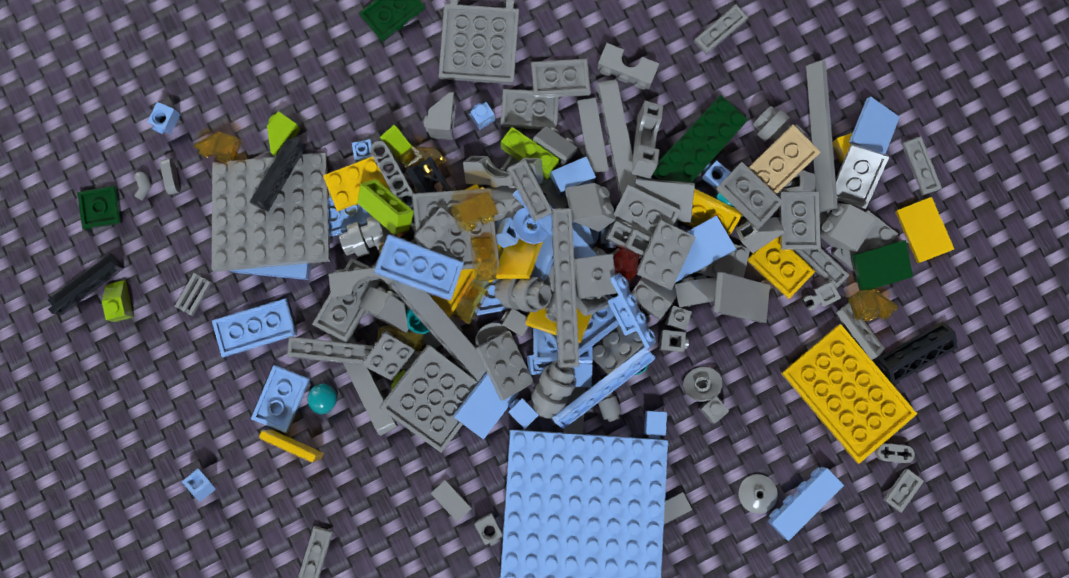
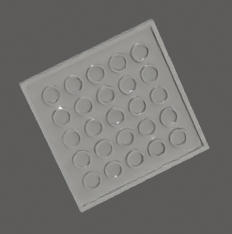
M326 153L304 154L300 157L269 212L251 205L249 201L276 157L212 163V270L214 272L330 262L328 187L323 175L328 174Z

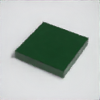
M117 186L77 192L82 229L88 230L123 223Z

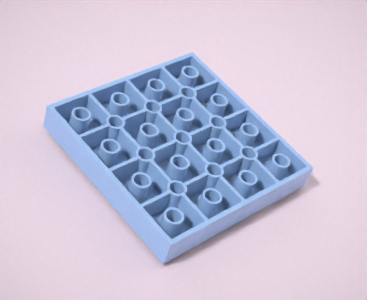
M511 429L501 578H661L668 440Z

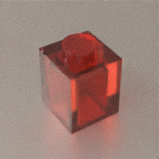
M622 247L613 256L615 275L621 273L627 282L637 274L639 255Z

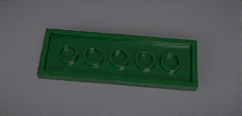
M720 95L661 158L651 177L656 180L692 183L743 127L748 119Z

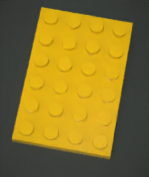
M841 324L837 325L781 373L858 464L917 415L916 411Z

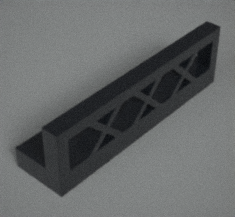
M295 136L293 140L286 139L249 201L251 205L269 212L306 149L301 138Z
M428 157L419 165L406 170L419 194L438 192L434 187L435 181L442 184V192L453 191L432 157ZM428 163L432 168L431 176L427 175L423 170V167Z
M109 253L50 297L48 301L52 306L48 310L51 314H65L124 268L114 254Z
M942 321L877 358L878 364L887 371L888 379L893 385L958 348L956 333ZM950 341L949 345L943 347L946 342ZM934 350L932 354L927 357L928 353ZM918 359L914 365L910 366L914 360ZM901 368V370L899 371V373L896 374V375H894L893 372H895V371H897L898 369Z

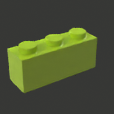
M511 127L501 141V149L518 161H521L523 158L542 159L543 178L546 180L549 179L551 171L555 170L558 166L559 159L513 127Z
M376 179L360 185L357 203L394 235L409 230L414 212L410 207Z

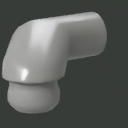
M137 172L134 178L139 189L134 196L143 201L151 188V183L146 173Z

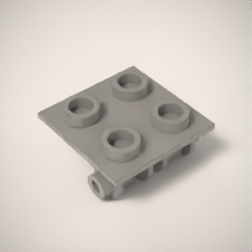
M386 331V333H382L379 342L375 343V347L371 348L368 356L364 357L365 360L362 365L392 381L415 349L392 337L393 334Z

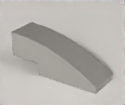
M617 221L611 223L604 237L610 243L640 257H643L651 240L650 237L635 229L632 230Z

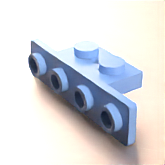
M618 273L610 278L618 296L608 300V303L625 336L637 331L645 348L648 349L656 343L655 335L649 329L645 315L640 312L636 297L631 294L626 278L621 273Z

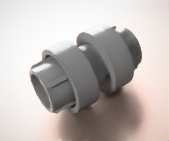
M769 107L754 122V126L759 130L757 135L764 142L770 138L774 143L791 127L786 123L790 117L783 110L777 112L773 107ZM797 124L795 125L802 134L805 133Z
M372 216L367 218L368 224L361 226L359 222L347 225V232L339 234V239L346 256L356 253L358 258L370 254L369 248L376 246L378 250H382L388 234L397 238L398 236L397 234H392Z
M530 276L529 279H499L494 289L495 297L504 307L521 309L528 312H537L540 309H544L550 303L552 296L551 288L545 284L544 280L534 276Z
M554 361L551 366L544 368L539 379L540 383L536 385L531 396L534 403L533 410L538 415L544 418H553L565 408L568 396L572 394L577 383L573 367L558 368V361Z

